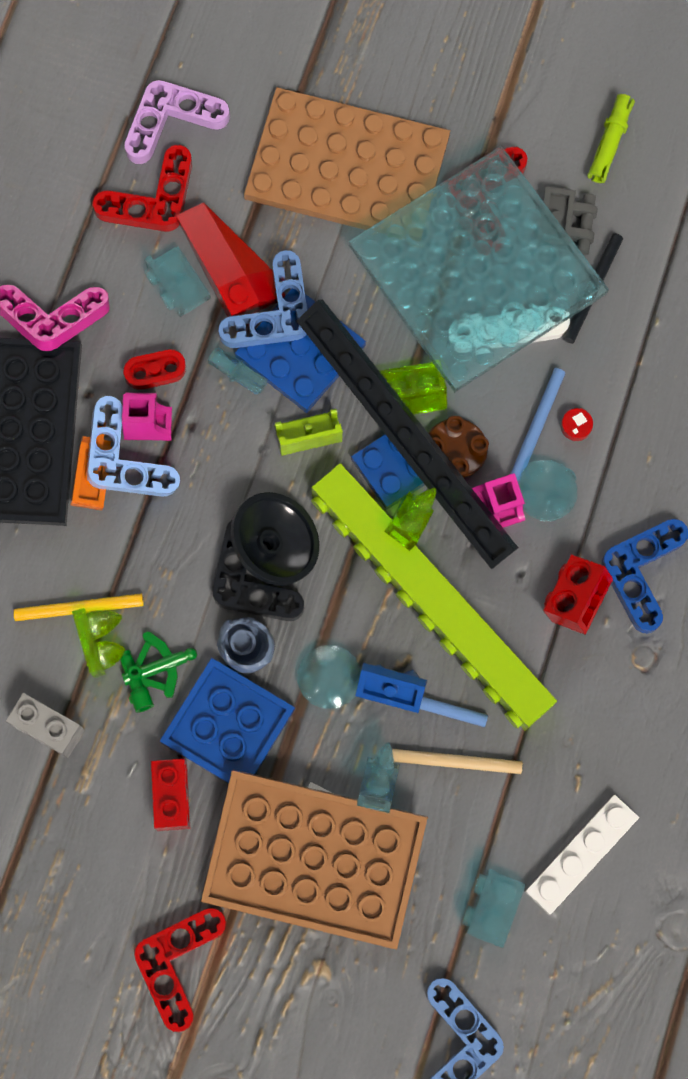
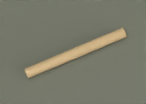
M392 749L391 762L522 774V761Z

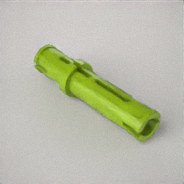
M617 95L612 112L604 122L605 130L592 166L587 174V177L589 179L592 178L591 181L605 183L622 134H625L627 131L628 117L635 103V100L633 98L630 99L629 95Z

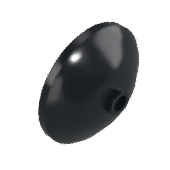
M264 492L248 498L236 510L231 524L232 545L242 565L253 576L269 584L289 585L303 579L312 571L319 556V536L313 520L300 504L285 495Z

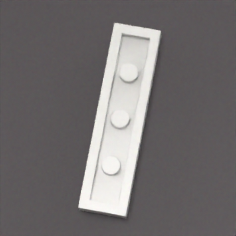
M613 795L527 888L525 893L548 915H551L639 817L616 795Z

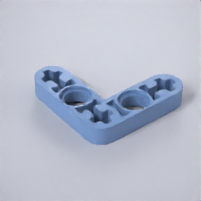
M284 250L276 254L273 259L278 310L230 316L222 320L218 332L220 340L225 346L240 348L294 341L306 336L305 331L300 325L299 330H293L292 326L289 325L291 324L290 311L296 310L297 319L307 311L301 263L296 253ZM283 261H289V264L292 265L290 268L291 279L285 280V272L282 267ZM286 289H296L300 294L299 298L294 302L285 301L282 298V293ZM259 322H269L273 326L271 333L268 335L258 334L255 331V327ZM250 323V334L252 337H247L245 324ZM235 326L236 331H241L237 332L236 338H230V335L227 333L229 332V327Z
M444 978L435 979L427 988V999L465 1045L429 1079H444L441 1075L445 1071H447L450 1079H457L453 1074V1066L458 1060L462 1059L469 1061L472 1065V1074L467 1079H477L502 1055L503 1041L453 982ZM437 985L442 988L446 985L449 986L451 990L448 992V997L454 1003L458 997L463 1001L462 1004L453 1008L449 1016L444 1013V1010L450 1008L443 1000L436 1002L433 998L437 994L434 990ZM461 1010H469L474 1016V1024L468 1030H461L455 1023V1017ZM481 1023L486 1028L480 1032L482 1036L487 1040L494 1038L496 1041L493 1045L496 1051L492 1055L488 1052L483 1055L480 1053L479 1050L482 1048V1044L476 1037L473 1038L471 1043L467 1039V1036L477 1031Z

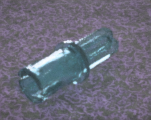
M220 347L215 348L211 353L208 364L226 374L230 382L236 381L257 395L265 389L267 380L247 367L244 360L238 361Z

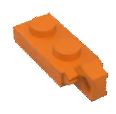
M104 422L103 426L97 424V427H106V423ZM105 434L99 435L96 438L97 446L102 450L112 449L110 447L111 441L104 440ZM83 436L82 442L79 445L71 506L102 511L106 489L93 487L87 479L90 437ZM99 466L97 471H93V473L98 474L101 481H104L105 477L109 474L105 472V466Z

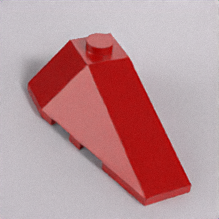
M204 202L176 215L227 317L253 314L277 303L273 270Z

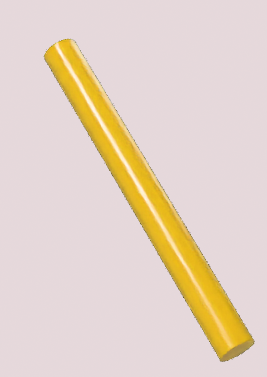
M143 594L14 609V619L16 622L144 606Z

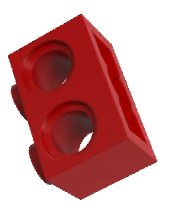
M571 554L567 564H563L559 571L558 582L554 590L549 592L545 599L543 611L553 623L586 635L613 578L605 566ZM588 576L586 581L577 584L581 577ZM574 603L571 610L563 612L567 605Z
M186 760L151 761L154 829L157 831L191 829Z

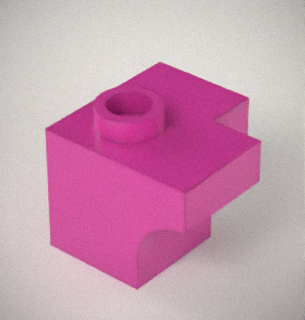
M125 392L123 394L122 409L124 440L171 441L172 407L157 403V393Z
M515 473L472 488L503 528L525 521L523 504L525 502Z

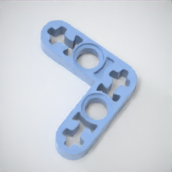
M104 396L96 402L92 414L86 472L89 483L93 487L106 490L161 497L173 494L180 483V476L173 467L119 459L123 406L115 397ZM105 405H111V410L116 412V414H112L109 420V427L98 428L97 424L103 426L105 422V413L100 412V410L104 409ZM101 434L109 435L114 443L112 449H100L96 444V438ZM99 466H105V472L115 473L116 467H120L119 483H114L116 476L110 475L106 476L104 481H101L98 474L93 473V471H97ZM129 469L138 470L142 475L141 483L138 485L127 483L125 472ZM148 471L153 472L151 478L160 479L163 474H167L168 480L173 481V483L164 489L161 482L152 481L150 487H146L149 478Z

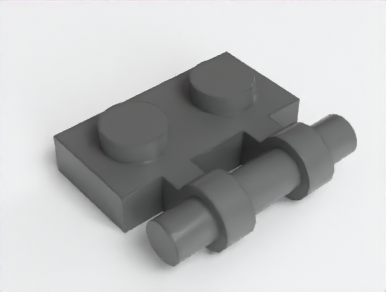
M546 186L537 247L568 251L569 242L575 241L578 243V254H589L590 244L594 241V232L592 231L593 219L597 217L596 196L585 194L583 203L575 202L576 190ZM573 215L581 218L580 228L571 227Z

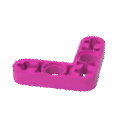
M14 285L0 286V315L36 348L42 351H52L105 316L110 309L108 293L99 287H91L84 290L48 315ZM24 314L35 315V318L28 322L19 320ZM68 315H76L79 317V319L73 323H67L63 321V319Z

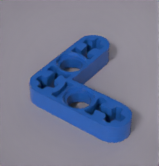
M667 520L607 550L602 558V565L607 568L613 578L611 585L633 626L641 633L648 634L654 632L661 625L663 614L639 568L684 545L688 539V528L680 520ZM669 528L672 531L678 530L680 532V535L677 537L678 542L670 538L660 545L658 539L664 537L669 532ZM641 540L649 541L654 548L653 554L650 556L639 554L636 548L637 543ZM612 555H615L617 558L623 557L624 562L621 567L626 574L631 570L632 574L618 581L616 577H620L622 573L617 565H610L613 559ZM630 581L637 583L641 589L640 596L637 598L628 597L623 590L625 583ZM646 598L647 602L642 607L647 614H654L655 618L651 621L652 625L650 626L648 622L642 623L640 621L643 615L640 606L634 610L631 605H636Z

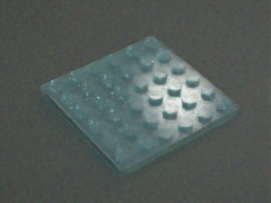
M502 146L349 241V247L454 393L596 302L609 291L608 287Z

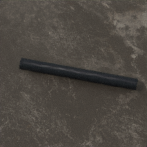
M612 234L571 319L569 327L563 336L564 341L571 344L575 342L623 241L621 235Z

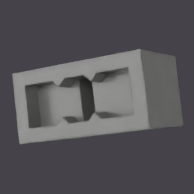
M25 693L21 695L6 720L12 727L66 758H69L85 731L79 724Z

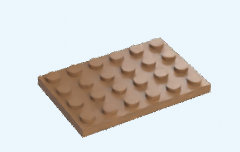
M276 87L245 189L244 199L420 244L451 130Z
M232 770L201 902L397 950L428 816Z

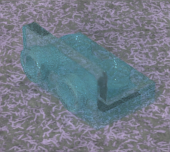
M178 246L154 260L151 255L145 258L147 269L144 270V273L152 286L158 284L163 293L160 297L169 311L174 309L178 316L181 317L211 299L210 293Z
M492 869L487 870L486 875L480 873L473 891L479 894L474 907L468 905L462 924L467 926L465 934L504 948L526 884L496 873Z

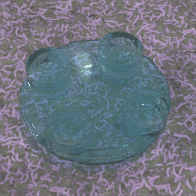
M533 461L528 464L518 477L517 481L525 502L523 510L529 516L540 521H555L563 518L573 509L577 500V484L575 482V473L571 469L565 468L554 461Z
M335 645L320 646L311 650L302 659L297 672L298 687L311 704L324 709L337 710L343 705L348 704L355 697L361 668L356 658L346 649Z

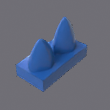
M363 663L355 696L419 713L427 680L420 678L414 670L400 673L385 669L382 665L374 666Z

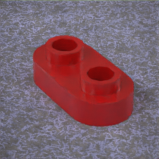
M168 349L131 358L125 364L123 373L130 387L144 390L181 380L186 373V363L180 352ZM170 364L176 366L173 372H167L165 368ZM139 371L146 373L142 379H137L135 375Z

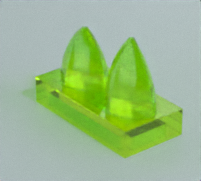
M436 488L428 489L416 496L409 491L402 499L384 531L409 551L417 544L434 512L432 505L436 497Z
M85 608L72 611L89 673L93 678L106 675L105 670L114 666L120 660L125 647L110 641L97 642L96 639L111 632L121 621L122 615L109 610L87 612Z

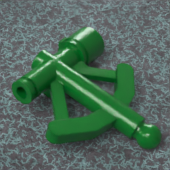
M145 632L143 634L145 644L136 663L130 650L118 654L124 673H122L125 685H129L131 689L129 700L133 704L136 713H141L154 707L149 690H147L149 687L164 691L166 698L174 696L178 680L177 666L187 663L188 660L196 659L197 651L194 648H188L184 652L180 651L172 654L164 641L150 632ZM151 646L157 649L163 657L142 666ZM167 670L166 684L147 679L150 676Z

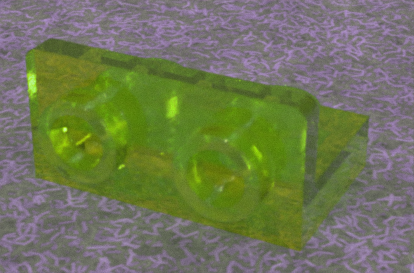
M440 361L380 370V373L413 414L447 409V386Z

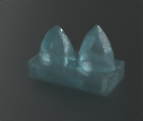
M390 743L382 746L375 758L368 757L357 806L390 813L400 764L394 763Z

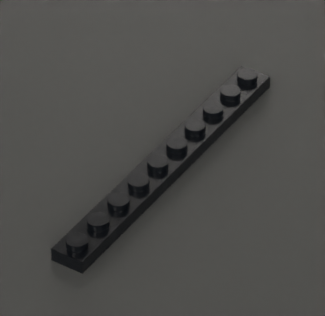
M317 300L296 321L488 566L493 569L515 552L518 546L324 300Z

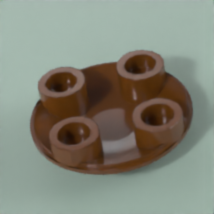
M451 416L436 424L429 432V435L463 478L473 475L483 466L487 458L489 442L475 424L464 420L460 416Z

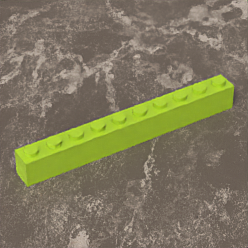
M341 463L312 486V496L314 498L311 502L322 514L327 512L333 518L334 522L332 525L342 537L345 538L348 535L355 543L353 548L364 561L367 559L371 560L377 567L374 570L377 576L386 585L390 582L398 590L396 596L405 607L409 608L412 606L418 612L419 616L417 619L427 631L431 632L434 630L441 638L439 641L441 647L450 656L456 654L463 662L461 665L462 670L472 680L477 678L484 685L485 688L482 691L493 704L499 702L507 711L504 714L505 717L516 729L521 726L526 731L557 703L553 695Z

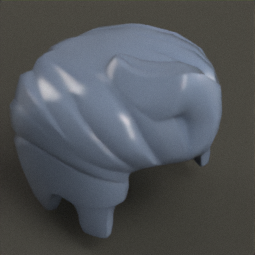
M249 617L229 619L223 623L219 631L217 646L221 657L230 667L237 672L246 674L256 672L271 662L275 650V641L265 625Z

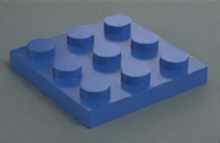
M292 288L283 299L287 302H294L299 298L300 294L296 289ZM305 294L308 310L315 301ZM278 305L272 311L278 310ZM296 310L290 311L291 324L289 325L292 326L293 330H299V324L296 321ZM263 321L255 331L260 335H268L273 330V326L269 322ZM343 324L361 349L366 346V341ZM307 334L299 340L240 347L235 352V357L305 413H308L339 377L338 373Z
M211 658L165 731L160 743L229 784L232 770L256 775L295 711V707Z

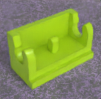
M331 409L328 413L289 422H275L274 427L281 456L342 442L343 431L341 423L339 424L337 409Z

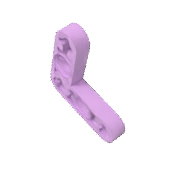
M160 80L153 81L145 90L125 140L124 146L127 157L135 164H143L151 159L168 115L210 129L218 130L224 128L230 119L227 103L222 99ZM164 92L165 97H161L158 101V109L154 108V95ZM185 99H191L196 103L195 108L191 111H184L179 105ZM216 109L221 110V115H217L216 119L211 118V113H215ZM153 116L158 121L153 128H145L141 125L143 118ZM140 135L144 136V150L140 149L138 153H134L133 147L139 146L141 141Z

